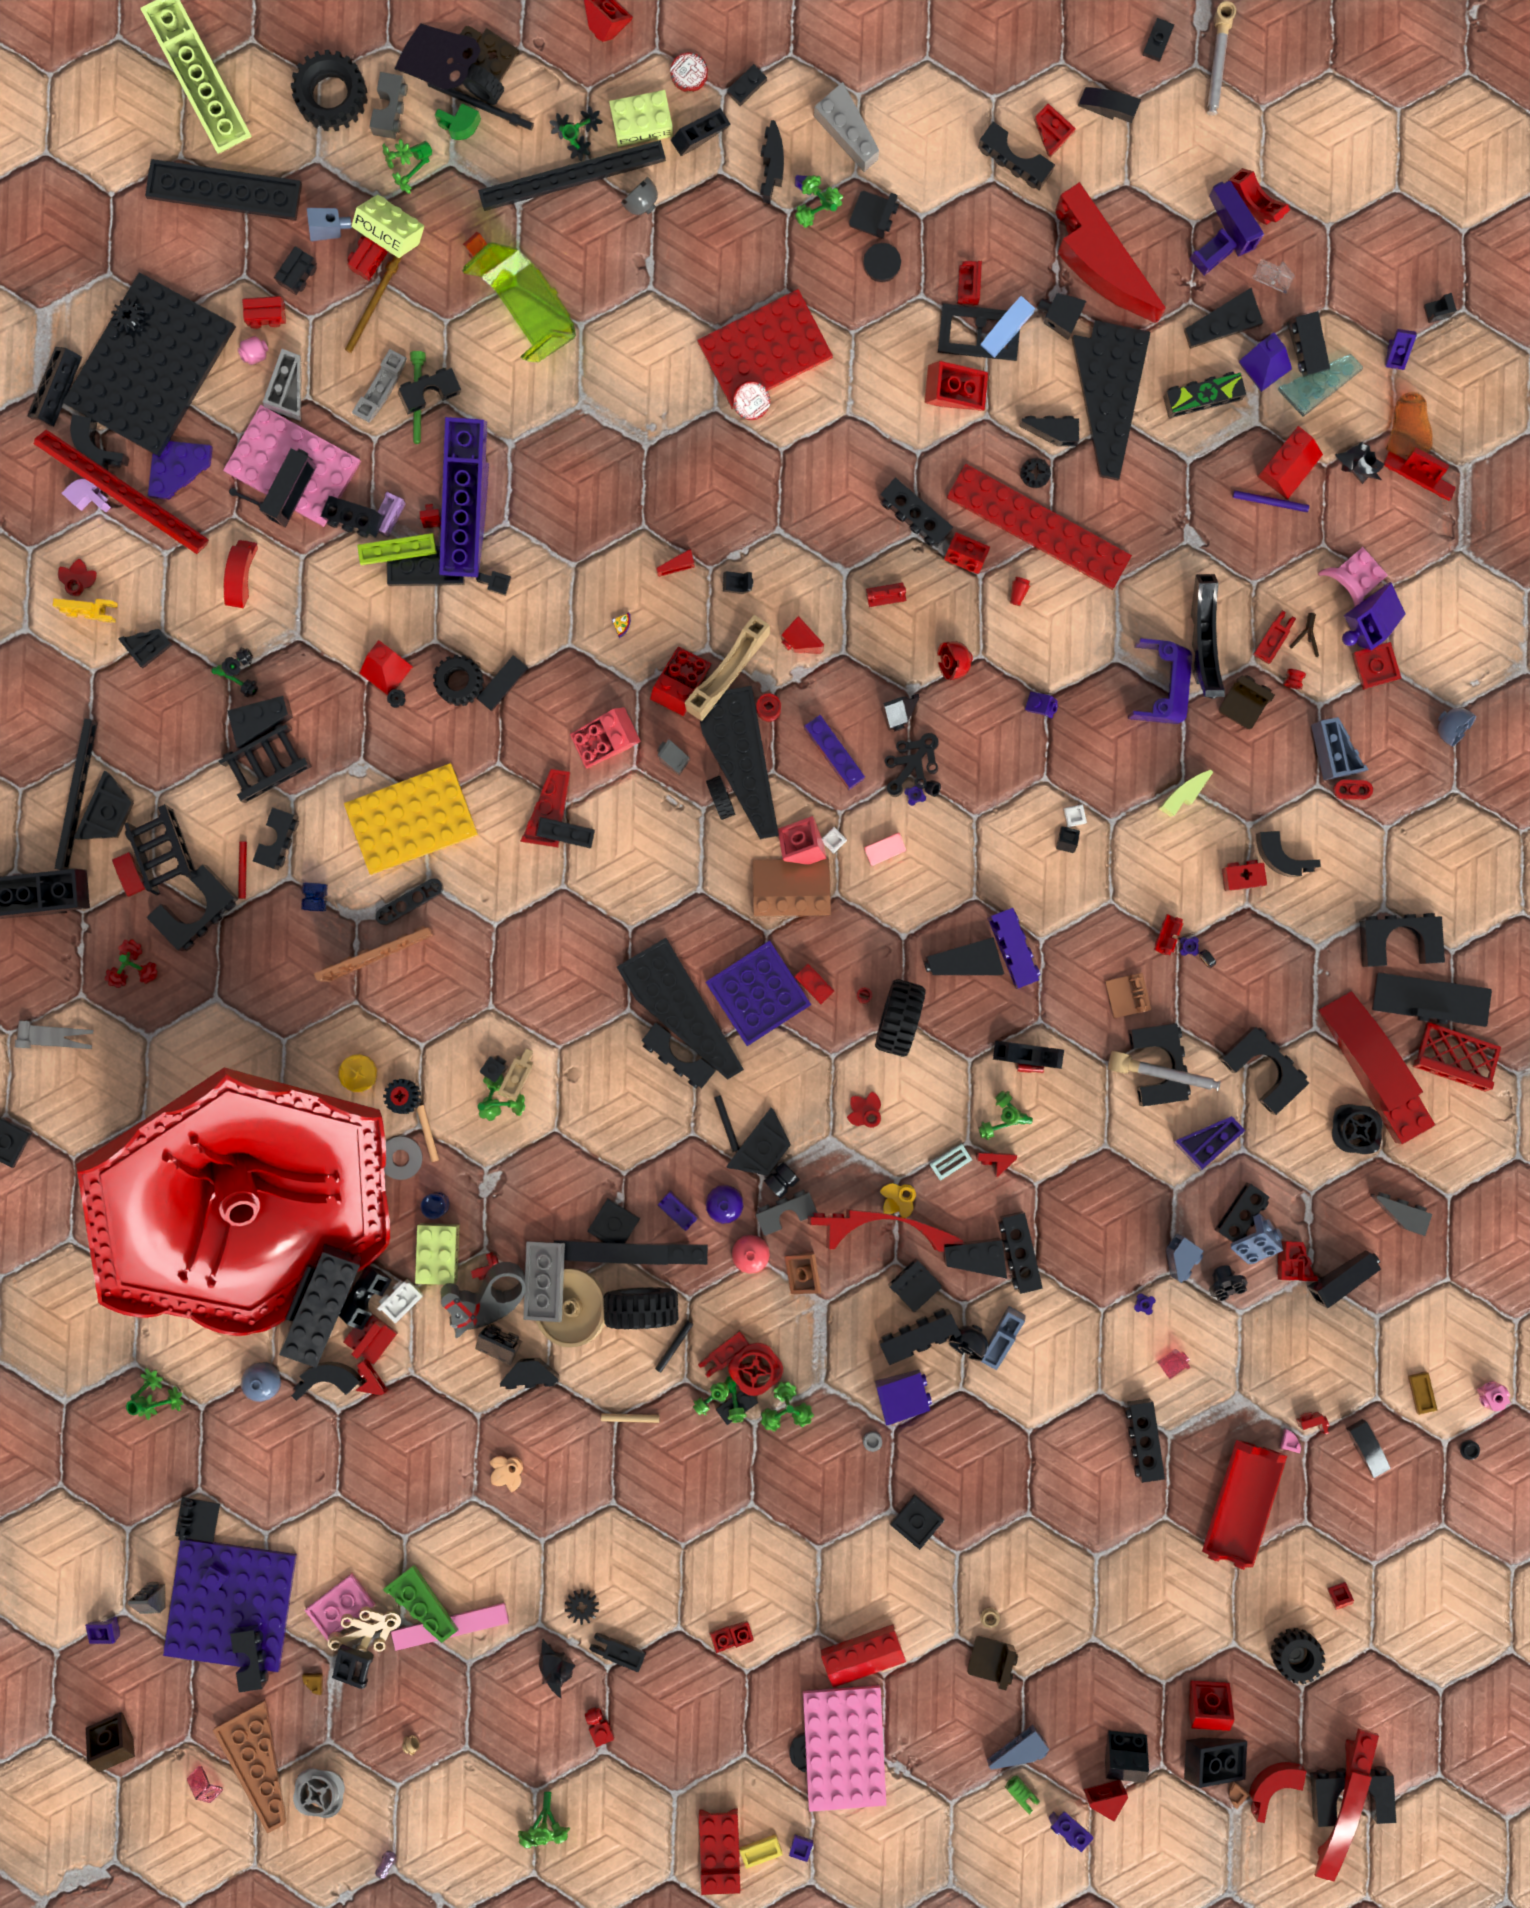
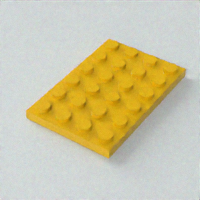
M451 763L343 803L370 875L478 835Z

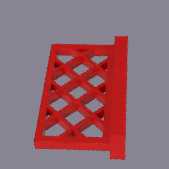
M1428 1022L1426 1023L1417 1059L1414 1060L1412 1067L1486 1092L1493 1090L1495 1083L1493 1078L1501 1047ZM1430 1030H1437L1441 1038L1433 1041L1429 1035ZM1450 1035L1455 1036L1459 1043L1452 1048L1446 1039ZM1440 1040L1444 1042L1447 1048L1442 1053H1439L1434 1044ZM1467 1042L1474 1043L1477 1051L1469 1054L1464 1044ZM1429 1046L1432 1047L1436 1055L1432 1058L1424 1056L1425 1049ZM1461 1046L1466 1056L1458 1060L1453 1049ZM1486 1048L1495 1050L1493 1058L1487 1060L1482 1051ZM1449 1052L1454 1062L1451 1064L1445 1063L1441 1055ZM1479 1052L1484 1063L1476 1066L1471 1056ZM1466 1058L1472 1066V1069L1468 1071L1464 1070L1460 1064V1061ZM1486 1065L1489 1070L1488 1077L1482 1076L1478 1068Z

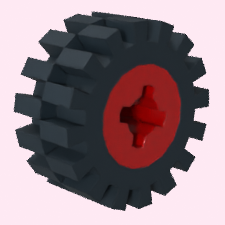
M395 1079L393 1083L388 1084L389 1088L384 1090L387 1092L383 1094V1098H386L384 1104H387V1108L394 1113L409 1114V1112L415 1111L414 1108L419 1106L417 1103L421 1102V1099H419L421 1092H418L420 1088L415 1086L416 1083L410 1080Z

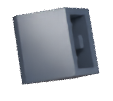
M1179 1234L1175 1235L1166 1248L1171 1277L1181 1283L1184 1280H1188L1192 1274V1267L1202 1260L1203 1250Z

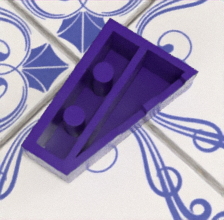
M1231 1116L1174 1141V1143L1201 1171L1246 1130Z

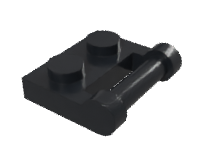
M342 1644L338 1650L332 1678L359 1689H364L367 1686V1674L369 1666L373 1662L374 1654L369 1651L362 1652ZM357 1661L362 1663L358 1677L354 1676Z

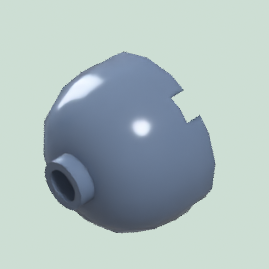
M1454 708L1448 713L1444 711L1438 718L1440 722L1438 725L1439 736L1448 745L1455 746L1465 736L1464 732L1467 728H1471L1476 716L1464 708Z
M259 1362L251 1365L245 1370L241 1378L243 1393L248 1399L256 1402L271 1399L278 1393L281 1387L280 1372L274 1365L268 1362Z

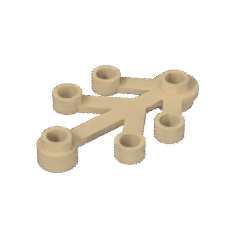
M367 1606L360 1609V1619L352 1617L351 1614H344L341 1617V1625L344 1628L354 1626L360 1629L344 1635L339 1632L331 1633L328 1636V1647L336 1651L339 1650L342 1644L364 1636L356 1650L366 1652L375 1631L382 1629L379 1638L374 1640V1650L381 1652L385 1649V1641L390 1631L399 1627L401 1617L393 1610L383 1614L373 1611ZM372 1618L374 1620H377L378 1622L370 1623L366 1620Z

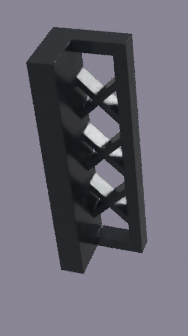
M55 347L27 417L40 420L52 427L55 426L64 404L62 402L68 394L82 356L67 348Z

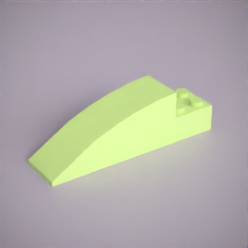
M155 0L141 7L140 9L217 153L219 154L252 137L181 1Z

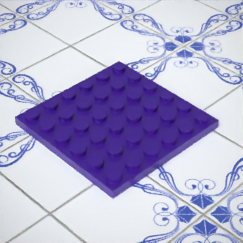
M186 1538V1541L180 1540L163 1656L237 1667L250 1665V1659L245 1653H233L230 1633L235 1628L258 1625L259 1631L261 1630L263 1634L262 1650L266 1654L264 1667L268 1671L279 1672L297 1554ZM211 1564L228 1574L217 1593L200 1584Z

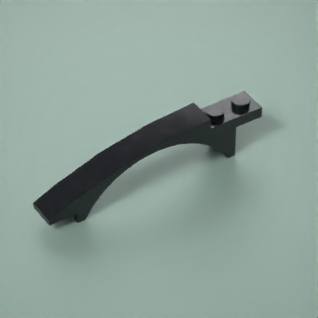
M580 1239L554 1240V1243H565L564 1260L655 1265L708 1264V1244H689V1241L624 1244L593 1242Z

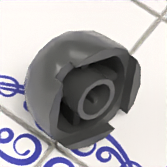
M646 177L621 204L634 215H642L645 212L650 214L656 208L654 203L658 199L657 188L652 180Z

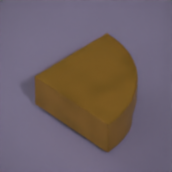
M303 1673L302 1680L304 1685L313 1694L322 1695L323 1673Z

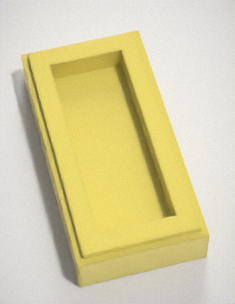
M776 1834L739 1848L746 1869L783 1855Z

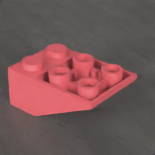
M625 707L612 709L570 734L586 769L641 742Z

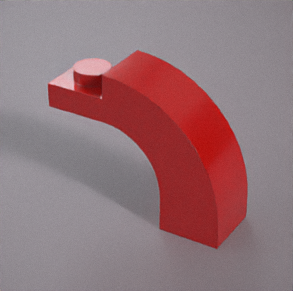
M1242 168L1228 180L1232 182L1253 217L1265 225L1271 221L1277 222L1290 211L1287 203L1274 200L1263 191L1254 171Z
M238 540L236 546L232 545L224 574V603L226 606L244 608L249 598V570L258 550V545L255 542Z
M1292 1762L1276 1763L1268 1766L1256 1776L1251 1784L1249 1795L1253 1800L1251 1813L1257 1822L1265 1823L1268 1804L1275 1792L1284 1788L1303 1791L1307 1771L1302 1764Z

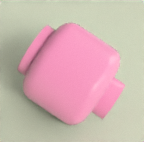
M256 336L241 341L238 348L243 362H247L250 365L264 361L268 351L265 341H261Z

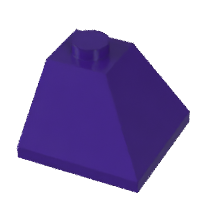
M1275 332L1260 342L1239 361V364L1261 392L1292 370L1286 347Z

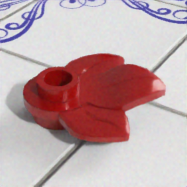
M81 559L76 560L69 569L60 566L58 570V578L65 585V591L71 596L81 595L85 588H89L94 584L97 577L96 571H87V567ZM77 584L78 588L73 590V585Z
M871 1092L866 1099L852 1096L850 1105L853 1112L847 1116L849 1122L855 1126L865 1125L870 1128L878 1126L881 1121L879 1113L881 1101L877 1094ZM870 1114L875 1116V1120L872 1122L868 1120Z

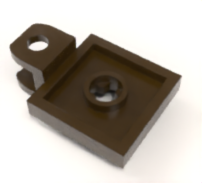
M465 26L460 35L474 38L481 50L476 62L473 64L486 69L501 82L518 55L519 49L487 28L481 36V33L474 28ZM467 48L464 51L469 55L468 58L473 54V49ZM495 52L498 58L490 60L489 53Z

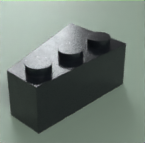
M1319 312L1298 316L1289 321L1287 325L1298 358V369L1303 377L1329 370L1330 364Z
M284 696L227 710L235 743L239 749L273 731V728L277 725L284 724L293 718L289 700Z

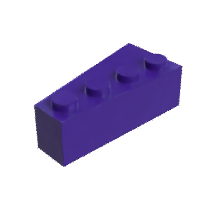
M1010 908L988 917L987 919L1015 989L1039 981L1040 971L1037 965L1033 964L1032 951L1030 947H1027L1025 934L1020 928L1019 919L1014 909Z

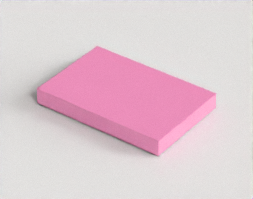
M351 1573L308 1606L305 1612L328 1641V1636L331 1633L341 1632L344 1629L341 1625V1617L344 1614H351L352 1617L358 1619L362 1607L367 1606L371 1609L375 1603L353 1573Z

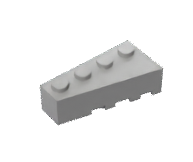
M842 82L814 106V117L861 170L865 172L878 160L879 149Z

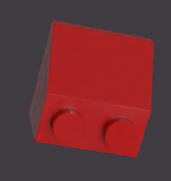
M1191 1680L1189 1701L1191 1729L1231 1730L1235 1718L1230 1683Z

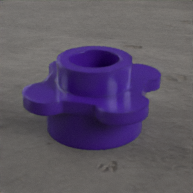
M916 786L908 787L904 791L909 799L908 804L911 806L926 800L923 790L918 789Z
M1182 937L1179 941L1181 944L1180 954L1182 956L1187 954L1198 955V938L1192 937L1187 939Z
M1142 1293L1138 1294L1134 1310L1136 1312H1145L1147 1315L1152 1314V1306L1156 1302L1153 1296H1144Z

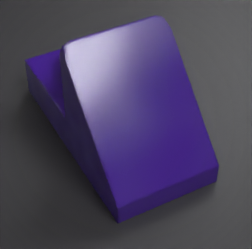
M1396 330L1394 339L1389 340L1386 367L1405 370L1417 336L1416 331Z
M117 1617L104 1622H90L85 1625L89 1644H113L120 1637Z

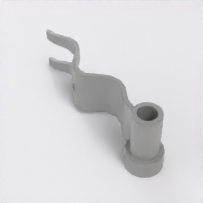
M19 1021L18 1036L14 1047L31 1048V1045L92 1049V1045L65 1039L64 1036L93 1034V1030L31 1025V1021Z

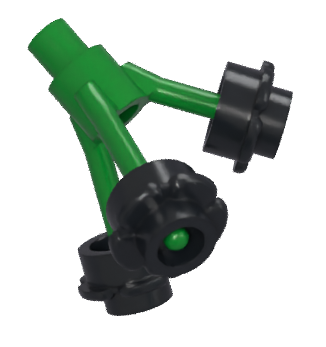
M240 647V650L236 652V659L227 657L222 662V665L212 668V673L225 676L242 686L240 692L245 697H253L258 690L256 681L247 679L245 682H242L233 676L240 673V662L242 665L251 664V659H253V655L248 648Z

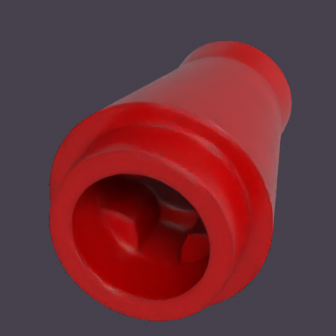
M1015 577V581H1012L1010 604L1021 606L1024 597L1031 587L1029 585L1030 580Z

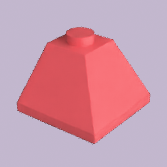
M813 816L778 829L784 861L809 865L826 859L824 843Z

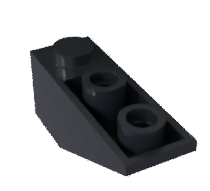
M1026 416L1021 419V428L1056 446L1076 447L1079 443V418H1074L1073 416H1064L1062 418H1055L1054 416H1045L1043 418Z

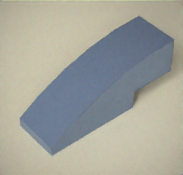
M1008 1306L988 1342L987 1352L980 1362L995 1370L999 1368L1015 1342L1018 1332L1025 1323V1314Z

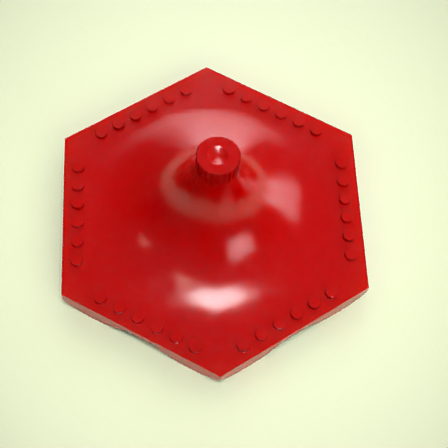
M224 1067L77 1163V1175L98 1303L107 1309L127 1316L150 1318L168 1314L191 1319L214 1332L232 1336H245L267 1331L286 1320V1314L306 1266L311 1265L315 1268L324 1244L360 1256L361 1263L358 1272L370 1265L383 1253L390 1242V1220L384 1172L386 1165V1143L383 1118L380 1110Z

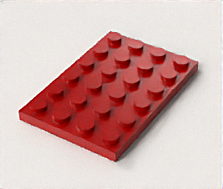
M799 289L697 340L731 409L734 408L732 405L733 393L741 383L756 381L761 383L767 390H770L833 358Z

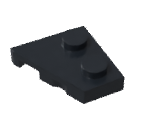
M160 629L118 638L141 668L146 667L173 645Z

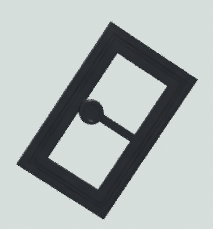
M943 304L937 353L1017 361L1020 330L1008 342V348L1002 349L994 358L980 346L982 328L986 326L987 319L999 321L1008 310ZM952 316L976 318L975 325L978 327L976 346L949 343Z

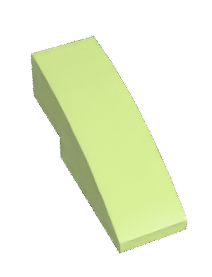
M1213 771L1203 772L1182 784L1166 798L1159 809L1172 817L1183 803L1187 805L1192 804Z

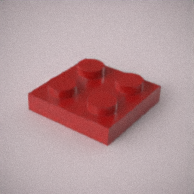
M1391 642L1378 645L1373 650L1363 649L1352 653L1363 690L1402 678Z

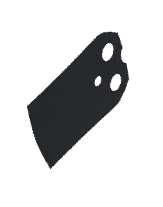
M420 23L405 45L394 69L441 89L448 90L458 87L463 83L468 75L469 67L476 62L481 50L477 41L472 37ZM467 48L473 49L472 56L464 59L463 52ZM449 58H453V62L451 64L447 63V60ZM453 71L460 72V77L456 81L450 80V74Z

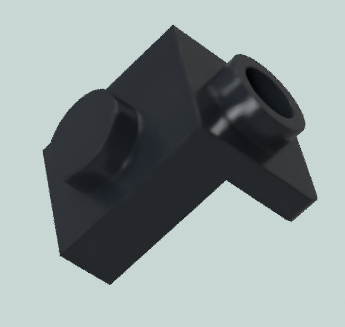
M726 571L723 573V592L745 594L752 590L754 583L752 572L742 574Z
M499 1055L496 1057L490 1056L481 1068L480 1073L491 1081L496 1082L509 1066L505 1064L507 1061Z

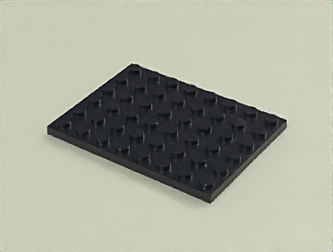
M139 272L126 293L123 302L126 304V300L129 298L130 304L133 300L137 301L135 306L141 304L142 307L139 310H144L145 313L140 314V316L144 317V321L139 320L141 326H134L135 331L129 328L128 333H126L125 328H123L122 332L119 331L120 325L116 328L114 327V323L117 320L110 321L62 403L160 457L236 326ZM125 311V312H124L125 316L123 317V319H124V318L130 319V318H131L130 314H131L132 312H129V313H128L127 311Z

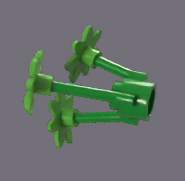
M400 139L399 144H395L397 152H389L388 146L384 143L382 145L383 154L386 156L385 161L390 169L394 167L392 160L396 159V157H401L402 165L405 162L410 165L409 157L413 155L417 160H421L411 172L402 178L398 172L392 174L395 184L400 185L402 191L405 190L410 194V189L412 188L407 183L424 164L430 162L428 157L432 156L431 146L427 141H423L409 148V144L406 143L404 145L402 139Z
M146 1368L145 1373L141 1374V1377L146 1379L144 1385L130 1396L131 1400L126 1404V1410L130 1415L138 1414L141 1417L145 1414L146 1419L149 1420L151 1413L154 1415L158 1414L154 1407L169 1403L172 1410L176 1408L179 1412L181 1410L180 1405H183L184 1402L179 1399L182 1396V1392H178L175 1386L173 1390L168 1389L170 1397L163 1401L152 1402L151 1394L147 1399L144 1396L139 1397L148 1386H151L152 1390H155L156 1386L162 1388L160 1382L163 1378L157 1376V1370L151 1372Z

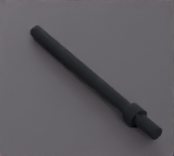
M428 83V87L505 119L511 125L516 127L519 125L531 131L534 127V123L521 118V115L514 112L511 114L455 89L444 90Z

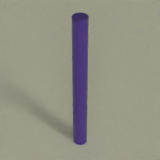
M1234 490L1232 498L1302 512H1308L1309 505L1236 490Z

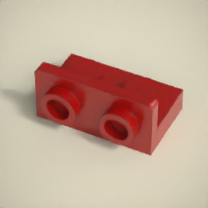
M955 532L944 560L979 574L990 546Z

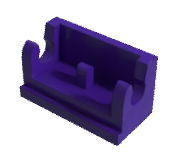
M671 1191L658 1204L684 1231H687L698 1219V1216Z

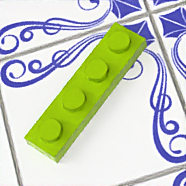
M433 533L357 545L361 565L437 554Z

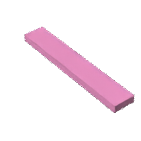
M505 1602L451 1615V1619L459 1630L450 1637L508 1624L509 1617ZM422 1623L391 1631L395 1651L438 1641L423 1627Z

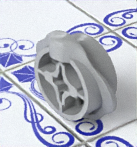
M314 1768L304 1770L298 1775L295 1782L293 1802L296 1809L308 1816L333 1817L340 1811L343 1804L344 1781L337 1773ZM319 1779L326 1782V1784L321 1783ZM307 1785L309 1786V1787H308L309 1797H307V1794H306V1787H307ZM329 1789H331V1792H332V1800H331V1802H330V1799H331V1798L329 1797Z

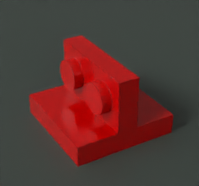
M372 1314L363 1330L353 1328L343 1343L354 1350L351 1355L356 1359L362 1356L374 1365L398 1332Z

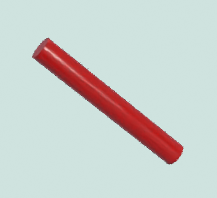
M239 841L238 899H246L247 842Z

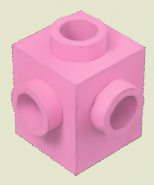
M1492 1381L1477 1389L1480 1395L1479 1400L1483 1407L1497 1412L1505 1409L1506 1405L1510 1404L1508 1398L1510 1394L1504 1385Z

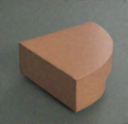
M1235 1781L1231 1782L1229 1786V1798L1233 1806L1238 1809L1249 1796V1793Z

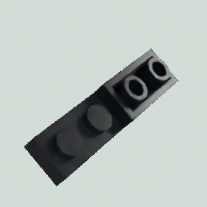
M771 120L770 127H766L764 138L767 139L766 145H762L761 149L763 165H766L764 176L767 178L766 183L761 185L760 195H763V202L768 204L771 203L774 186L782 187L784 172L782 138L774 120Z

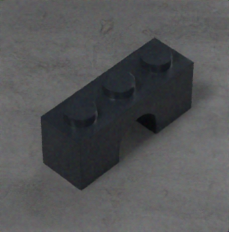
M446 368L439 369L435 372V375L430 377L429 375H424L418 378L417 382L411 383L409 381L400 386L398 395L407 415L425 408L426 402L423 393L427 390L438 392L442 401L460 395L461 388L452 368L448 370Z
M272 807L266 826L276 830L277 840L270 846L259 843L253 862L278 871L280 867H283L286 859L284 856L286 849H289L292 844V833L297 830L299 825L297 816Z
M370 1265L365 1267L344 1302L339 1317L347 1325L363 1330L372 1315L368 1309V1302L371 1296L374 1294L383 1296L392 1279L378 1268Z
M258 1625L235 1628L230 1633L233 1653H245L250 1659V1665L240 1667L236 1672L238 1691L240 1693L262 1689L269 1678L268 1670L264 1667L266 1654L261 1646L263 1641L262 1631H259Z

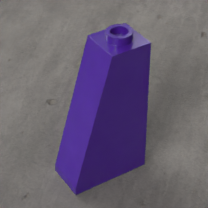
M1232 182L1216 184L1213 186L1209 197L1225 231L1237 244L1234 250L1239 257L1254 250L1264 236V233Z

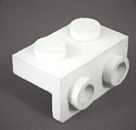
M409 1279L404 1282L400 1280L392 1288L394 1292L390 1296L386 1294L379 1301L381 1305L377 1309L379 1311L382 1310L395 1324L424 1296Z

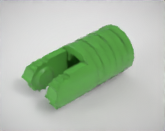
M1017 1775L1013 1776L1006 1783L1005 1788L1030 1815L1033 1810L1025 1800L1029 1798L1036 1805L1040 1803V1800Z

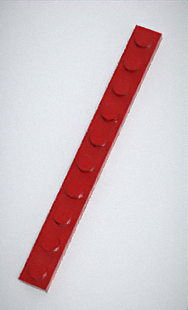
M47 429L34 439V445L194 553L198 554L208 545L209 539Z

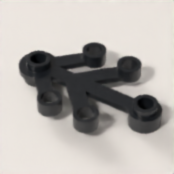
M926 733L918 741L906 743L901 740L897 742L896 748L900 753H905L911 749L919 750L913 755L896 758L890 755L885 758V764L888 768L907 764L897 779L888 783L887 791L889 795L898 797L902 794V784L914 769L916 771V787L924 789L927 786L922 765V758L926 753L928 757L927 771L930 774L938 772L939 767L934 750L939 745L936 735ZM927 740H932L930 745L926 744ZM900 745H906L904 749H899ZM893 759L894 763L889 765L888 761ZM931 765L936 766L934 770H929ZM923 780L924 784L919 786L918 782ZM893 785L898 786L896 790H891V787Z

